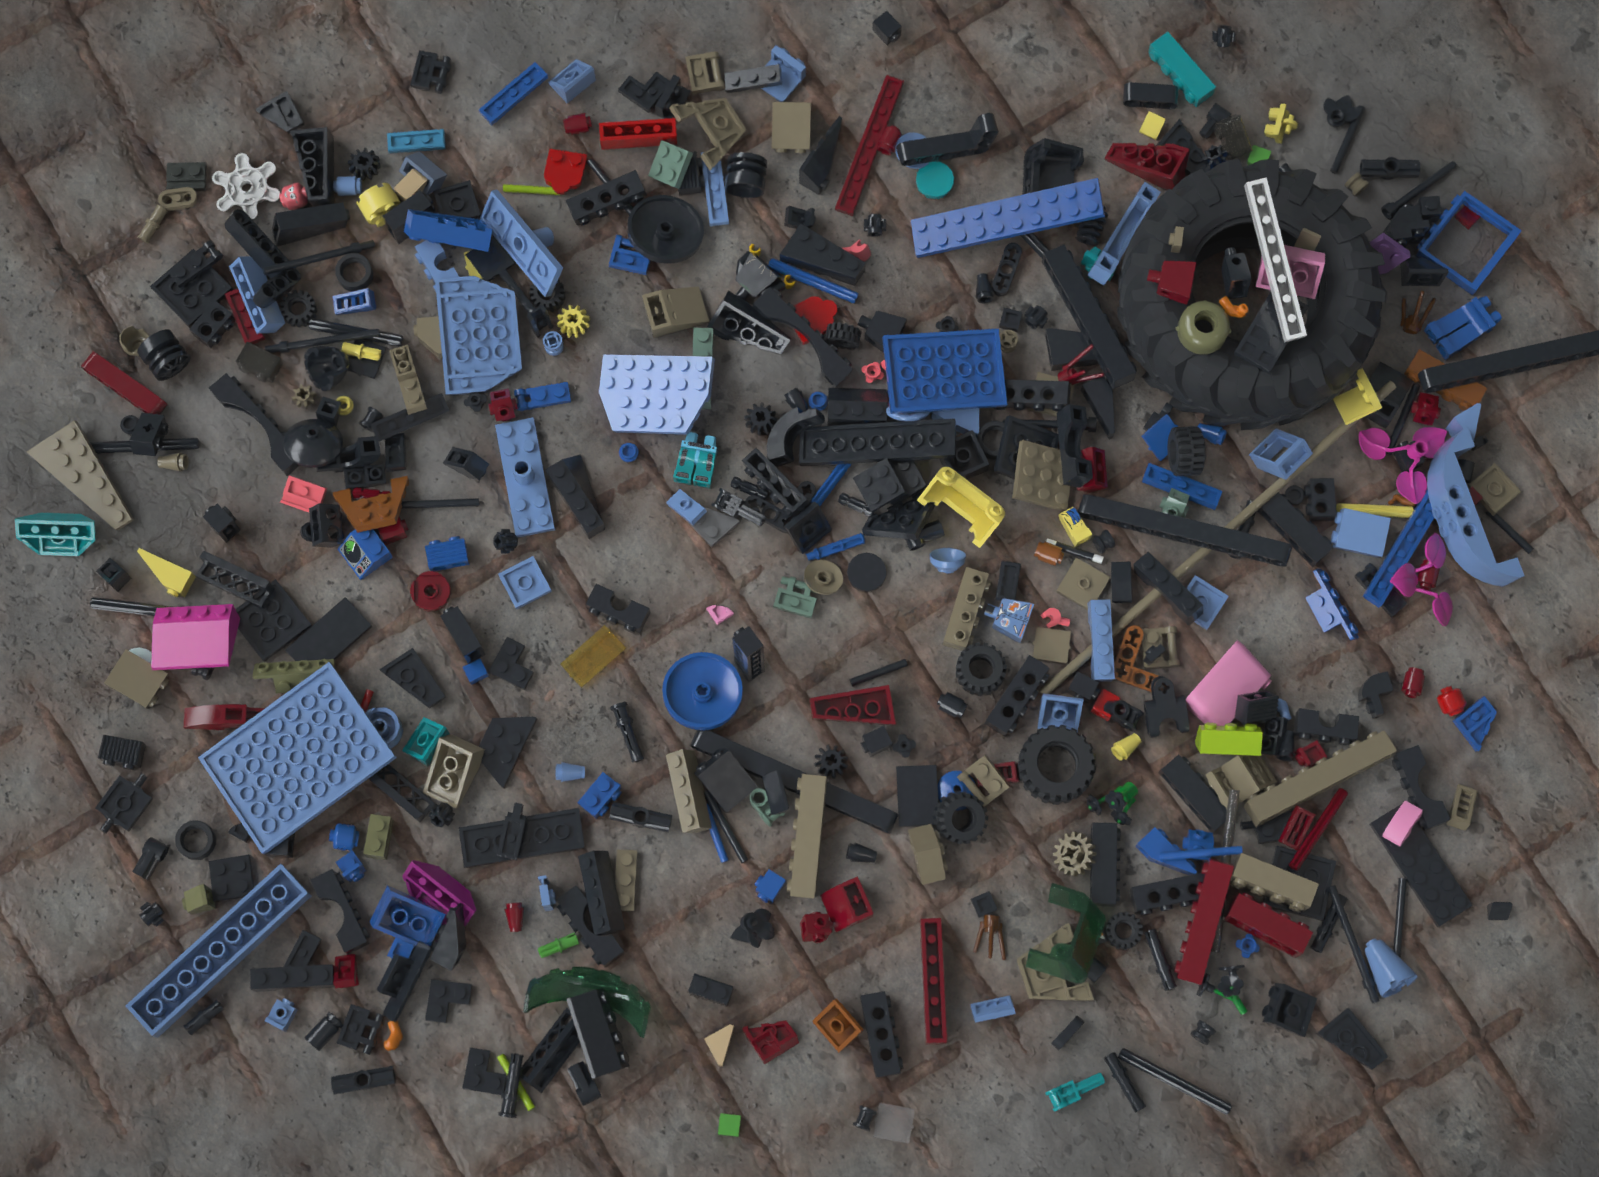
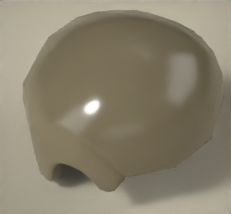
M129 326L123 329L119 335L120 345L127 354L139 356L137 353L138 348L149 335L144 329Z

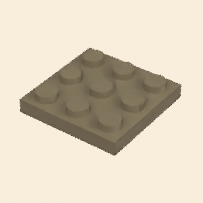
M1025 440L1019 441L1012 498L1066 511L1068 509L1070 486L1063 485L1060 450Z

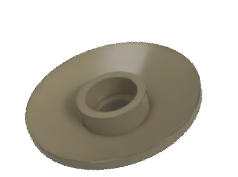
M816 560L806 567L804 580L812 591L821 595H830L841 588L843 575L839 567L827 560Z

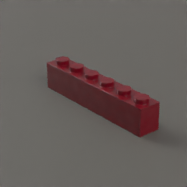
M1209 858L1208 862L1204 861L1201 873L1205 875L1203 882H1198L1196 893L1199 894L1197 902L1193 901L1190 913H1193L1192 921L1187 922L1185 933H1188L1187 940H1183L1181 943L1180 952L1183 953L1181 961L1177 960L1174 969L1178 979L1199 985L1202 984L1232 876L1233 864Z
M941 918L920 919L925 1045L946 1044L947 1030Z

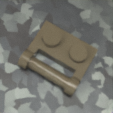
M718 52L685 57L692 94L713 90L722 91L725 89V82L722 81L718 61L720 59ZM706 61L711 62L715 82H709Z
M1177 627L1142 629L1143 639L1141 645L1143 660L1146 656L1145 652L1151 646L1157 647L1160 643L1163 646L1162 635H1167L1170 659L1164 661V655L1162 654L1150 666L1143 661L1144 669L1180 667V660L1177 659L1175 637Z
M986 754L957 776L959 781H963L971 793L984 803L983 807L1010 787V784ZM973 772L989 795L985 797L968 775Z

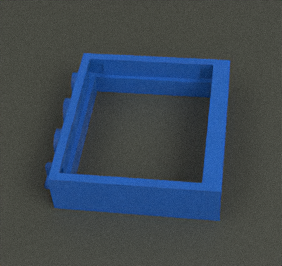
M1464 191L1461 196L1457 194L1452 200V208L1450 210L1445 209L1440 216L1442 221L1439 225L1434 224L1429 230V238L1427 240L1422 239L1417 246L1419 251L1416 256L1428 259L1447 268L1449 273L1446 277L1473 296L1519 236L1521 230ZM1462 204L1508 236L1472 283L1427 252Z

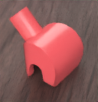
M860 239L851 247L842 248L864 262L871 256L868 245H862Z
M1049 608L1040 615L1042 619L1046 617L1051 619L1046 625L1048 628L1054 627L1057 624L1069 627L1070 619L1061 617V613L1056 608Z

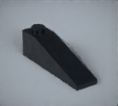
M840 116L828 129L825 136L826 139L821 138L816 151L812 150L799 169V184L818 195L822 190L825 191L830 183L829 176L842 128V117Z
M729 290L706 327L713 328L714 335L723 340L739 341L740 344L758 346L759 349L782 354L791 340L787 334L771 321L766 320L747 301Z

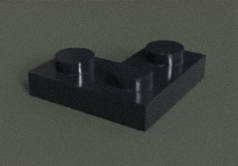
M655 72L649 81L643 85L629 75L619 87L618 92L649 113L659 101L670 81L658 72Z
M506 637L488 671L490 674L523 690L526 689L534 673L532 670L517 664L525 645L509 637Z
M431 979L425 1021L446 1023L449 1003L470 1005L472 984Z
M470 1047L462 1089L496 1095L503 1094L507 1075L487 1071L491 1051Z

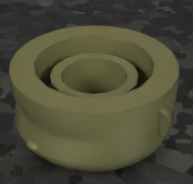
M1206 300L1188 306L1182 313L1178 326L1175 327L1183 346L1196 354H1210L1217 351L1232 331L1228 316L1223 308ZM1199 320H1206L1212 325L1213 331L1211 333L1200 332L1195 327V323Z

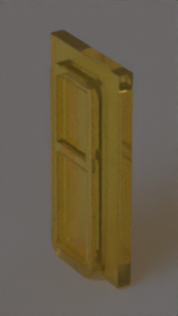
M604 625L560 665L582 688L620 655L626 647Z

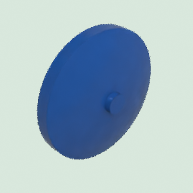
M699 652L682 657L670 667L663 681L662 693L665 707L675 721L687 728L710 730L724 725L736 714L741 705L743 687L738 671L728 660L717 654Z

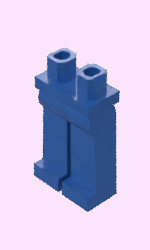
M1487 296L1479 299L1477 297L1473 298L1471 302L1466 303L1459 309L1437 321L1429 323L1424 329L1432 343H1437L1435 347L1445 361L1484 334L1491 332L1502 319L1498 311H1494L1491 314H1488L1486 308L1491 306V301Z

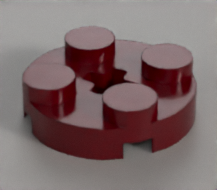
M427 571L421 573L412 582L410 594L418 608L424 611H437L447 605L451 595V588L448 581L441 574ZM429 587H433V590H436L433 596L425 593L426 590H429Z

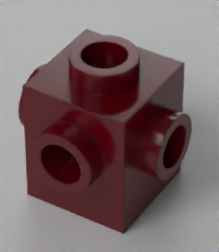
M509 388L490 392L491 403L488 406L490 414L495 415L496 422L508 421L514 418V410L518 408L515 398L511 399Z
M1420 392L1416 402L1414 401L1411 407V413H1414L1413 422L1432 426L1434 420L1439 418L1441 408L1438 407L1439 396Z
M813 912L803 916L800 921L802 941L822 943L827 940L833 931L832 921H829L828 914Z

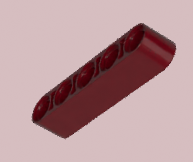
M94 351L91 352L80 366L88 374L144 413L161 414L168 405L156 394Z

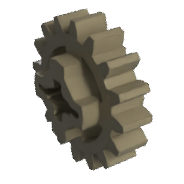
M1072 832L1071 835L1066 833L1065 839H1058L1061 844L1054 846L1058 851L1053 853V856L1058 858L1054 861L1055 864L1060 865L1058 870L1064 871L1066 875L1078 877V873L1085 875L1084 869L1091 870L1089 864L1095 863L1092 856L1097 855V853L1092 852V849L1096 846L1089 844L1092 840L1091 838L1086 837L1082 833Z

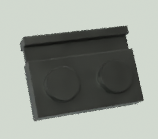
M167 163L166 190L190 187L195 191H206V163Z

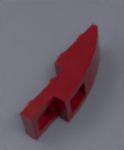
M242 704L203 705L185 708L183 729L224 730L225 728H239L265 708H251Z

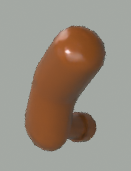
M1398 494L1393 495V499L1388 501L1389 505H1392L1395 501L1404 506L1414 507L1416 505Z

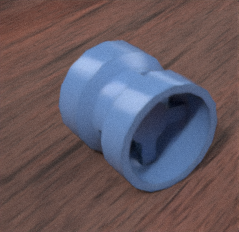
M551 331L543 337L544 348L549 355L556 356L563 351L564 345L559 333Z

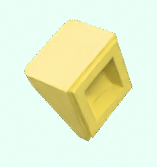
M1149 111L1139 132L1156 140L1166 119Z

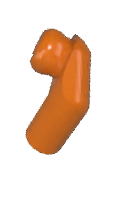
M1227 296L1219 300L1220 305L1228 316L1242 318L1246 316L1249 310L1245 304L1233 305Z
M398 1021L387 1023L391 1032L387 1041L384 1042V1048L387 1051L398 1048L403 1039Z

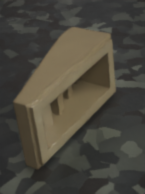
M1461 784L1457 785L1449 812L1451 820L1447 822V825L1464 831L1470 826L1478 790ZM1461 794H1464V795L1470 796L1471 798L1468 799V798L1462 797V796H1460V795H1461ZM1457 809L1466 812V814L1457 811Z

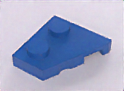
M1483 696L1452 720V722L1475 751H1479L1497 711L1487 698Z

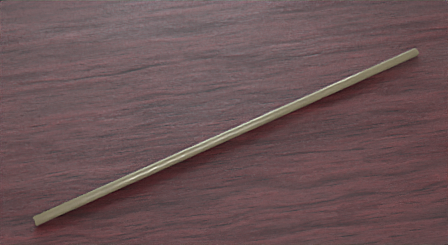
M1392 381L1386 383L1376 392L1379 402L1396 389V385ZM1362 418L1348 425L1343 421L1311 450L1313 454L1286 480L1282 478L1276 480L1225 525L1224 528L1236 530ZM1203 547L1199 548L1171 574L1179 580L1212 550ZM1154 588L1112 625V638L1162 594ZM1092 644L1040 689V692L1042 694H1050L1092 657Z

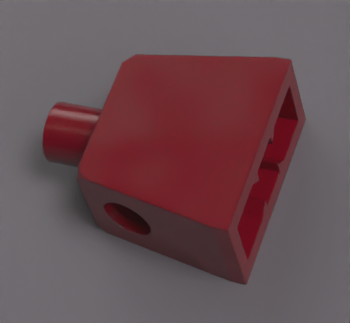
M1163 261L1160 271L1149 269L1147 281L1158 283L1156 291L1158 295L1187 304L1190 298L1196 262Z

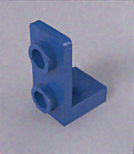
M353 850L336 861V864L343 872L342 875L350 883L352 881L357 882L365 876L364 873L367 870Z

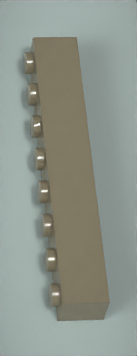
M1385 730L1380 733L1375 731L1366 737L1367 739L1362 742L1360 740L1353 742L1349 745V749L1336 751L1332 754L1333 757L1328 760L1326 757L1320 759L1315 763L1316 766L1312 768L1307 766L1298 772L1299 775L1292 777V775L1287 776L1281 780V784L1268 786L1264 789L1265 792L1260 795L1255 793L1249 796L1244 808L1255 827L1391 758L1397 750Z

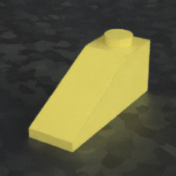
M139 548L137 552L168 590L167 593L176 598L179 595L185 598L196 576L191 571Z

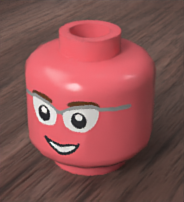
M300 183L283 187L282 192L279 194L283 207H287L289 210L305 207L308 203L306 189Z

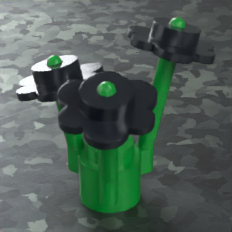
M1126 782L1123 786H1118L1114 791L1111 790L1109 794L1099 800L1091 794L1088 795L1086 798L1087 806L1091 812H1095L1100 816L1102 808L1099 805L1106 801L1109 807L1114 809L1111 812V816L1115 822L1120 825L1125 824L1129 826L1132 819L1128 817L1127 812L1136 801L1134 797L1138 794V789L1133 783Z

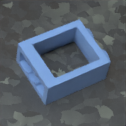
M1275 429L1249 456L1258 469L1286 480L1313 452L1305 439ZM1283 447L1288 448L1275 462L1271 461Z

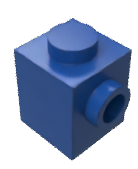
M768 869L765 876L760 875L755 883L757 887L755 890L758 893L757 897L765 903L768 901L773 903L784 887L786 880Z

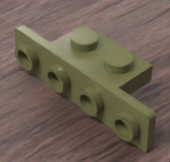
M334 659L256 663L254 664L253 679L273 678L276 694L287 693L328 662L335 666Z

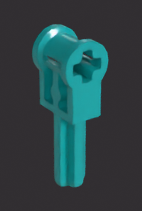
M1097 1073L1075 1084L1071 1080L1045 1092V1094L1049 1096L1054 1107L1053 1111L1055 1112L1081 1100V1094L1105 1084V1079L1101 1073Z

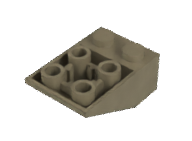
M699 286L659 290L642 295L653 338L709 323Z

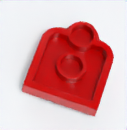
M549 149L544 171L545 183L552 186V190L559 195L566 194L569 189L579 188L584 176L587 154Z
M812 296L794 305L797 309L796 313L800 317L804 316L811 323L809 326L814 331L818 330L822 335L826 333L827 325L834 323L833 317L837 313V305L832 300L823 301L820 297ZM794 329L803 345L809 342L805 336Z

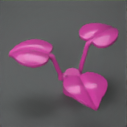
M1424 427L1414 433L1413 441L1415 443L1412 445L1407 444L1402 447L1387 448L1390 445L1388 434L1382 429L1370 428L1359 432V444L1362 451L1374 460L1383 459L1386 452L1407 450L1408 456L1414 459V462L1409 472L1405 471L1398 475L1396 486L1403 497L1414 504H1418L1426 493L1427 481L1422 472H1413V469L1422 456L1427 458L1434 457L1441 445L1444 444L1447 431L1436 427Z
M1434 533V535L1428 538L1425 545V555L1430 562L1417 569L1412 564L1406 563L1396 571L1390 582L1405 597H1411L1415 591L1434 596L1435 600L1432 603L1434 615L1442 626H1446L1450 621L1453 610L1449 594L1441 592L1438 595L1435 592L1416 587L1418 584L1417 572L1430 568L1433 565L1435 568H1441L1445 562L1446 549L1444 542L1437 533Z

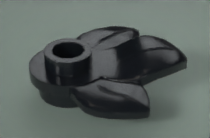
M1349 95L1340 98L1336 102L1331 98H1327L1323 104V109L1327 114V122L1332 127H1340L1345 122L1356 120L1362 111L1360 107H1352Z
M757 909L754 913H746L740 920L741 928L747 932L748 942L755 948L760 947L762 939L770 940L775 936L774 928L769 923L771 913L766 909Z

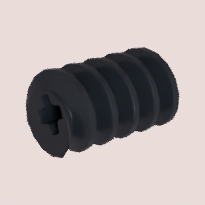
M1104 211L1105 217L1080 223L1077 236L1075 237L1076 240L1086 245H1098L1099 241L1095 238H1101L1099 232H1102L1104 229L1101 225H1105L1106 221L1103 218H1108V213Z

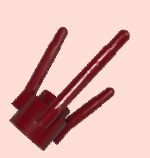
M1091 344L1071 362L1063 366V371L1058 373V380L1069 381L1071 385L1079 382L1103 377L1104 373H1098L1078 378L1085 374L1086 371L1077 372L1074 368L1071 369L1094 345Z

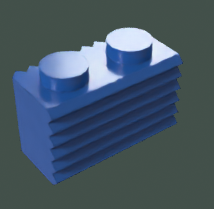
M459 536L449 538V541L446 542L434 540L429 542V545H425L430 571H441L470 565L464 538L460 539Z

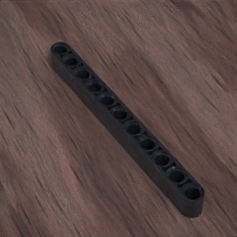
M1599 330L1426 368L1418 373V378L1424 393H1431L1599 355Z
M1088 494L1082 496L1078 509L1079 516L1088 520L1281 567L1288 565L1292 551V545L1286 542Z
M697 730L690 744V747L711 757L717 749L726 748L746 772L761 779L769 773L780 770L784 788L800 795V790H797L798 778H802V774H807L708 730ZM827 782L825 807L885 833H891L898 817L896 812Z

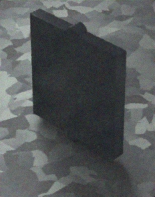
M355 340L354 344L356 345L364 344L365 347L381 350V358L376 361L366 358L358 359L356 356L349 355L350 364L348 371L357 373L358 376L363 375L375 379L386 347L374 344L373 341Z

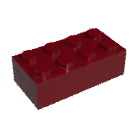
M1239 893L1232 899L1222 919L1223 921L1248 934H1252L1257 939L1294 958L1303 954L1313 934L1309 930L1310 927L1302 922L1297 924L1291 921L1289 915L1282 912L1278 914L1272 911L1273 908L1263 902L1259 904L1253 901L1254 897L1247 893Z

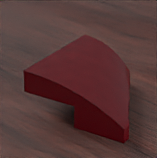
M786 1020L778 1021L775 1024H761V1027L748 1028V1026L742 1028L745 1036L764 1065L799 1043L797 1034Z

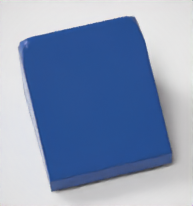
M481 659L463 667L471 685L489 676Z

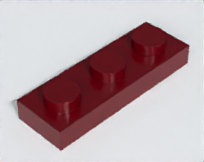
M239 289L225 293L246 346L265 340L263 333H256Z

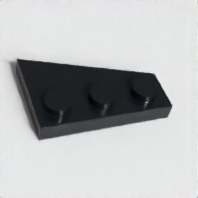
M414 648L379 669L428 708L433 707L446 698Z
M1346 1008L1316 1033L1370 1070H1373L1388 1058V1055L1349 1008Z

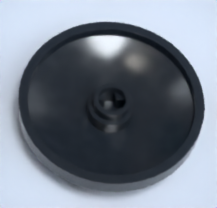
M655 195L643 199L634 206L628 218L627 234L632 246L642 256L658 263L672 264L685 261L698 251L704 236V225L697 210L688 202L674 196Z

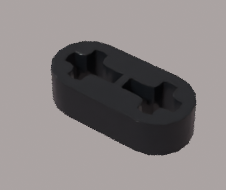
M1077 1015L1051 1044L1059 1051L1085 1022Z

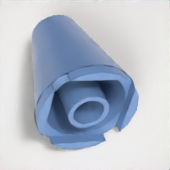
M1375 938L1366 943L1365 953L1382 997L1386 998L1402 991L1401 988L1407 985L1408 987L1417 979L1415 972L1383 940Z

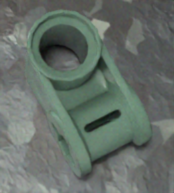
M758 788L751 792L750 804L769 827L772 826V823L777 818L785 815V813L769 817L771 811L766 791ZM756 794H762L765 800L758 804L754 802L753 797Z

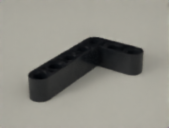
M985 113L976 119L970 131L899 143L896 149L902 166L978 155L989 150L999 131L994 114Z
M234 210L224 224L226 230L261 269L289 261L243 210ZM296 268L268 274L270 280L265 282L254 294L253 302L260 308L268 307L295 287L301 279L300 272Z

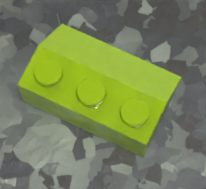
M1208 722L1205 725H1199L1195 745L1201 754L1261 756L1263 732L1255 724L1237 727V724L1233 723L1217 726L1216 723Z

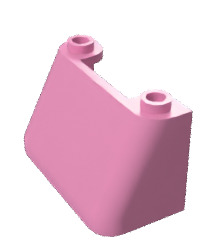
M1237 640L1186 698L1187 709L1204 724L1210 722L1216 723L1217 726H1225L1226 723H1231L1235 718L1238 695L1257 692L1260 688L1265 690L1272 682L1269 679L1271 674Z

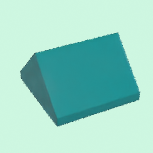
M423 717L402 751L429 767L439 738L449 735L450 732L445 726Z

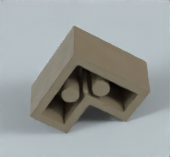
M931 824L908 829L910 845L915 856L917 871L922 885L946 879L944 871L948 870L945 858L942 859L941 856L945 852L942 842L940 843L938 831H934Z

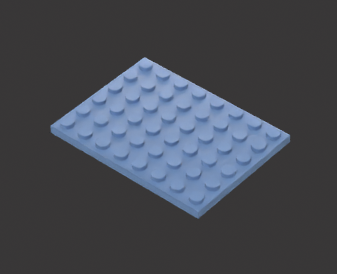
M328 662L198 758L260 852L265 855L396 759V756L332 663Z

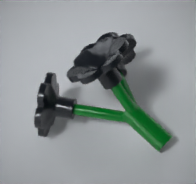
M1245 965L1219 968V970L1227 971L1229 976L1224 975L1221 977V983L1217 986L1218 989L1209 983L1210 974L1206 973L1196 995L1201 996L1204 991L1214 992L1231 1000L1241 1015L1247 1013V1008L1238 996L1244 983L1237 975V971L1245 967Z

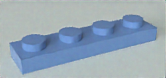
M702 160L710 226L729 224L721 160L710 171Z

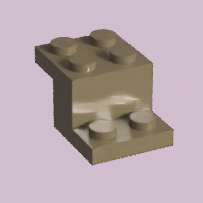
M1238 755L1223 766L1206 774L1209 785L1216 791L1219 801L1226 809L1246 801L1249 796L1277 782L1263 758L1254 755Z

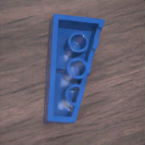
M408 209L404 232L412 240L421 241V239L432 243L440 242L487 252L493 230L481 219Z

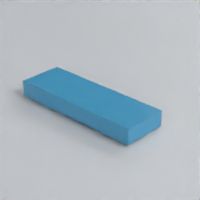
M444 129L387 133L388 153L446 149Z

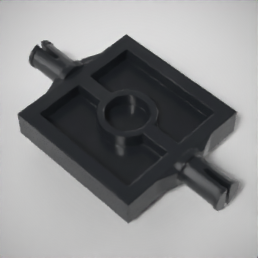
M141 773L135 782L127 781L120 775L95 807L107 819L100 828L101 831L107 834L113 824L121 826L128 832L131 830L153 800L141 788L148 779L147 776Z
M1294 808L1258 827H1255L1252 821L1240 822L1241 830L1253 829L1257 835L1258 844L1278 842Z

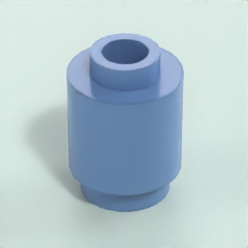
M356 176L337 177V181L333 182L334 192H337L338 196H354L357 193H362L361 178H356Z

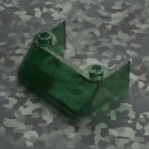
M1052 883L1048 902L1080 912L1081 915L1071 945L1064 943L1055 944L1050 954L1030 948L1026 967L1074 983H1083L1088 978L1105 926L1106 917L1083 892Z

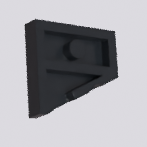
M287 91L256 108L260 115L288 134L291 133L290 130H297L305 125L293 99Z

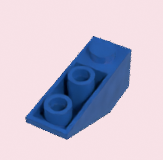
M1154 827L1136 844V848L1150 862L1186 875L1197 873L1195 870L1196 866L1190 859L1160 860L1161 852L1181 851L1176 844L1172 845L1167 840L1168 836L1162 829L1158 830Z

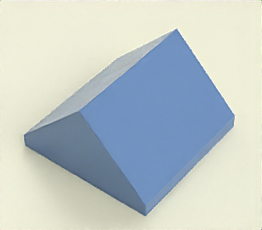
M576 59L548 83L568 104L596 79L593 67Z
M1475 404L1452 419L1446 427L1451 437L1468 428L1474 441L1481 404Z
M1043 693L1037 729L1042 727L1044 729L1048 728V725H1055V727L1066 725L1067 729L1071 730L1074 728L1077 730L1076 733H1078L1083 699Z

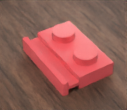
M289 475L280 503L309 512V508L318 503H323L327 488Z

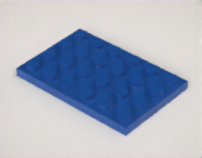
M999 329L884 335L882 337L890 414L1007 406Z

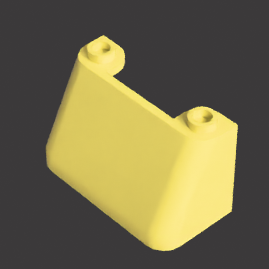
M942 467L917 499L923 506L928 502H935L934 504L938 506L942 500L971 522L973 525L969 531L971 533L974 532L975 536L972 543L979 548L1005 516V511L1001 505L950 467Z

